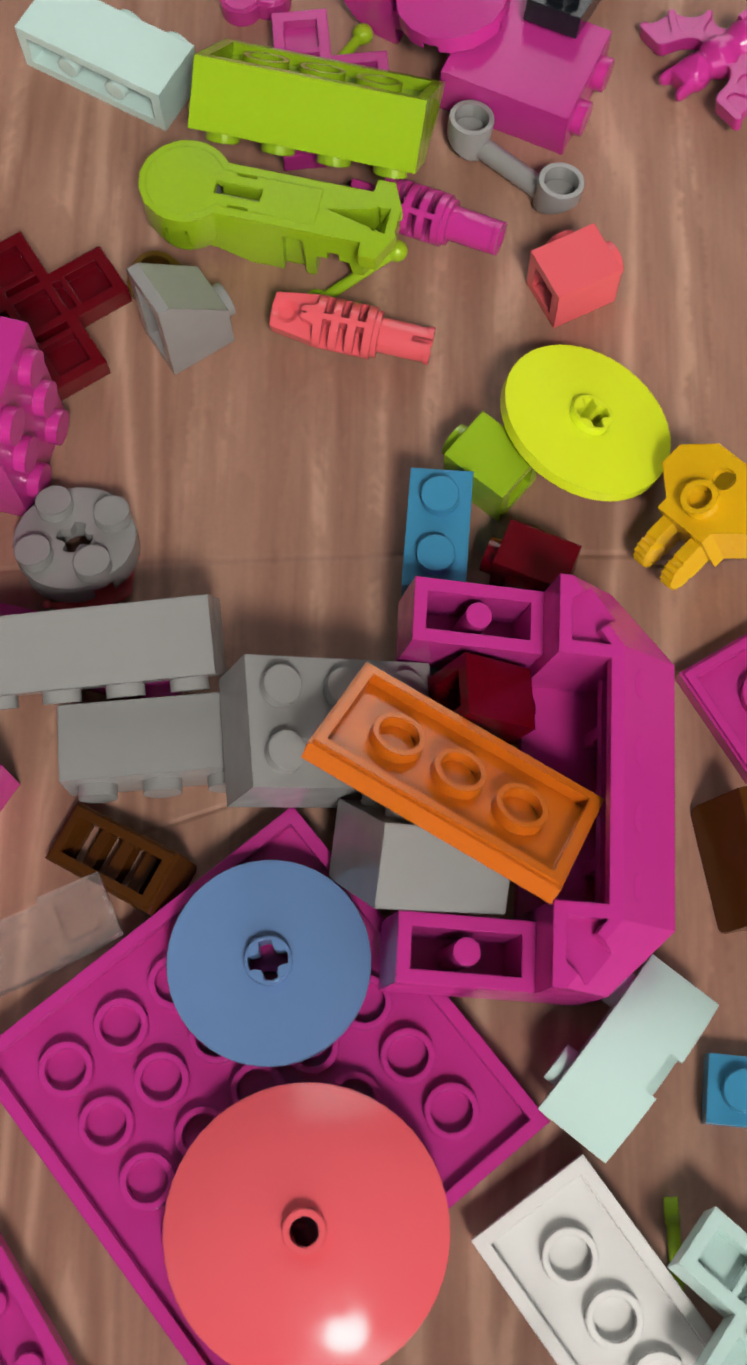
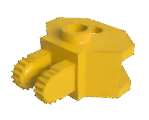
M720 443L680 444L662 462L666 499L658 506L662 517L641 538L632 554L634 555L633 558L645 568L647 566L651 567L658 560H661V557L666 555L680 539L685 542L674 554V557L668 560V563L664 565V569L661 571L660 581L672 591L687 583L689 578L693 577L707 562L716 567L723 559H747V464Z

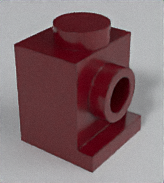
M511 519L503 539L495 536L491 537L484 552L479 571L490 575L489 585L545 592L560 574L573 575L582 546Z

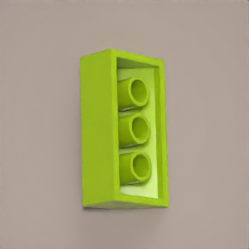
M225 38L194 54L188 128L206 131L205 139L219 144H239L241 138L260 142L261 150L269 154L293 156L295 155V150L317 154V162L327 166L345 168L350 167L351 161L373 165V173L391 179H405L408 173L416 174L425 163L445 82Z

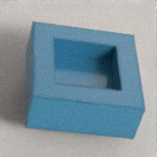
M717 1053L704 1054L701 1124L747 1129L746 1056Z

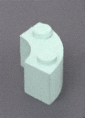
M653 954L636 975L632 973L608 997L601 999L610 1006V1009L580 1050L576 1051L567 1044L543 1077L553 1087L538 1110L604 1163L610 1159L655 1102L654 1093L676 1062H684L719 1007L718 1003Z

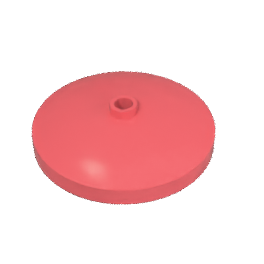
M299 1082L278 1085L256 1092L228 1107L207 1125L187 1150L171 1183L163 1220L164 1261L175 1299L185 1319L200 1339L213 1352L231 1365H379L406 1344L429 1314L442 1285L449 1257L450 1216L447 1198L438 1170L426 1147L414 1131L385 1105L360 1092L334 1084ZM303 1216L312 1218L319 1229L317 1240L309 1246L297 1244L296 1236L291 1233L293 1222Z

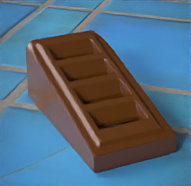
M77 802L45 859L150 916L154 915L186 890L196 872V865L181 854L80 802ZM93 828L101 829L83 863L76 860ZM116 840H121L122 843L105 873H100L99 870ZM140 851L145 853V856L126 887L122 882Z

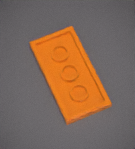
M368 662L364 664L309 739L301 756L304 760L552 904L561 891L604 801L602 797Z

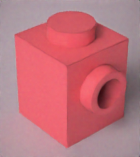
M593 223L577 231H562L553 236L545 245L532 250L526 283L554 329L614 302L624 266L620 252L615 244L611 241L605 242Z

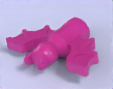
M671 9L666 17L657 22H642L640 24V38L656 55L665 56L680 50L698 51L664 71L658 79L659 84L664 86L672 85L677 90L675 99L679 102L683 101L690 94L703 90L711 79L722 80L727 77L729 79L727 85L716 96L715 111L733 130L738 131L741 128V123L747 116V9L740 13L738 19L728 28H721L715 24L713 11L711 10L698 17H684L676 14V11Z

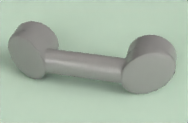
M464 100L456 103L451 108L447 126L448 139L454 151L468 161L480 160L533 198V207L538 212L559 214L574 208L580 202L585 180L582 173L576 167L567 163L556 162L545 166L539 174L491 140L495 117L493 111L486 104L476 100Z

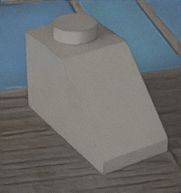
M136 263L127 268L144 330L174 375L235 341L230 319L231 316L236 314L232 300L219 282L211 286L198 266Z

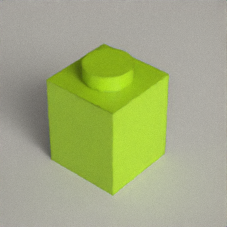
M484 411L480 413L469 427L464 424L459 425L447 438L441 451L444 455L443 470L473 472L472 503L497 522L506 515L537 477V472L523 459L514 447L505 427Z

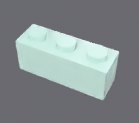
M34 0L14 26L27 65L164 131L168 130L190 98L195 54L194 45L176 32H165L142 21L129 10H119L99 0Z

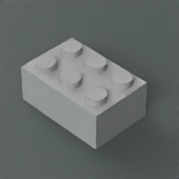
M244 654L219 679L227 807L337 808L338 798L361 800V792L301 758L307 742L366 662L429 697L428 678L431 677L430 664Z

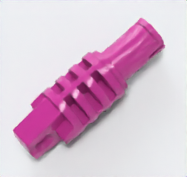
M385 177L384 181L396 183L403 210V220L400 221L399 234L438 247L440 245L445 246L451 241L495 256L498 254L505 237L507 222L460 207L459 199H456L453 194L407 179ZM353 178L350 187L374 192L376 185Z

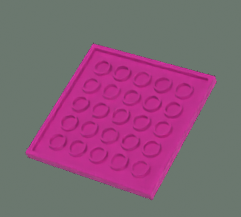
M295 808L287 809L0 1035V1102L188 1365L231 1364L219 1357L200 1339L185 1319L175 1299L164 1261L163 1220L171 1183L187 1150L207 1125L228 1107L261 1090L299 1082L334 1084L367 1095L398 1115L424 1144L442 1180L448 1209L550 1122L538 1110V1106L448 996L378 991L381 926L385 918L377 909H374L338 883L336 884L356 906L365 924L371 949V976L366 998L358 1015L347 1031L335 1043L314 1057L299 1063L280 1067H256L237 1063L222 1057L205 1046L187 1028L178 1014L170 994L166 964L168 945L173 927L190 898L205 883L218 874L235 866L253 861L282 860L294 862L312 868L329 878L332 853ZM272 944L264 945L261 947V958L251 961V970H261L266 980H274L278 978V966L288 963V954L279 955ZM303 1216L293 1222L291 1233L296 1236L297 1244L309 1246L317 1240L319 1229L312 1218Z

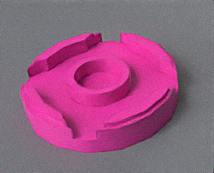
M396 0L401 30L412 43L424 48V43L437 46L438 52L457 53L474 49L493 38L501 28V20L506 12L508 15L510 0Z

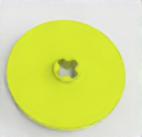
M548 345L534 349L521 357L512 367L503 383L500 396V410L504 427L510 440L523 459L537 473L557 487L591 500L622 501L634 498L648 490L663 473L662 462L671 452V436L666 417L659 403L643 382L615 360L599 352L579 346Z

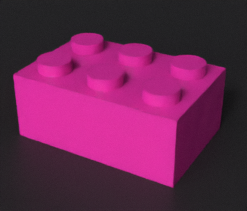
M0 316V512L23 517L27 510L35 505L37 494L50 486L51 466L49 462L55 445L61 446L65 441L69 428V413L64 409L57 392V384L50 376L44 362V353L42 350H39L28 322Z

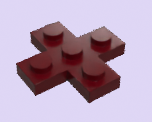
M21 231L1 241L0 316L28 322L39 350H42L44 353V362L50 376L57 384V392L61 401L109 375L111 372L107 361L87 333L85 327L132 302L128 287L101 247L98 246L48 274Z

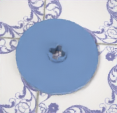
M282 860L253 861L235 866L213 877L186 903L178 916L169 940L166 964L167 981L173 1003L182 1021L193 1035L209 1049L222 1057L244 1065L256 1067L287 1066L307 1060L326 1050L347 1031L355 1020L366 998L370 983V941L365 924L356 906L348 895L331 879L312 868L294 862ZM267 944H272L279 955L288 954V963L278 966V978L274 980H266L261 970H251V961L261 958V947Z

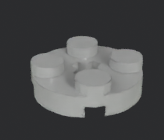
M53 485L40 491L35 498V505L29 508L20 519L13 538L15 558L21 572L28 578L30 585L46 598L67 603L84 602L97 598L95 590L106 587L112 581L115 588L119 586L133 572L141 549L140 539L128 502L120 496L87 487L66 489L63 486ZM85 536L87 540L91 541L89 545H79L75 552H67L65 543L72 538Z

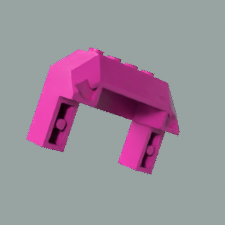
M560 574L545 592L415 576L398 602L395 661L429 663L430 667L443 668L464 652L531 669L532 693L536 705L535 730L518 740V749L602 797L604 801L561 891L552 904L514 883L513 920L398 910L382 921L378 991L572 1006L606 998L675 932V665L611 594L574 575Z

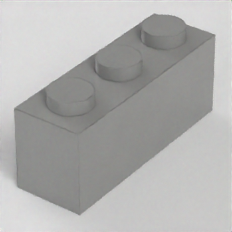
M220 692L57 705L59 782L71 796H78L80 802L107 803L117 800L118 792L143 790V795L146 797L169 798L181 795L183 793L182 787L208 785V790L212 792L226 793Z

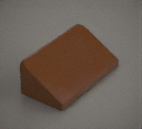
M747 786L698 804L691 810V819L717 926L723 934L747 930Z

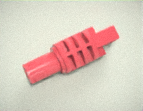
M279 291L276 292L269 320L271 331L314 348L368 360L370 357L375 358L377 353L422 362L424 365H428L436 327H425L385 318V311H381L380 307L323 294Z

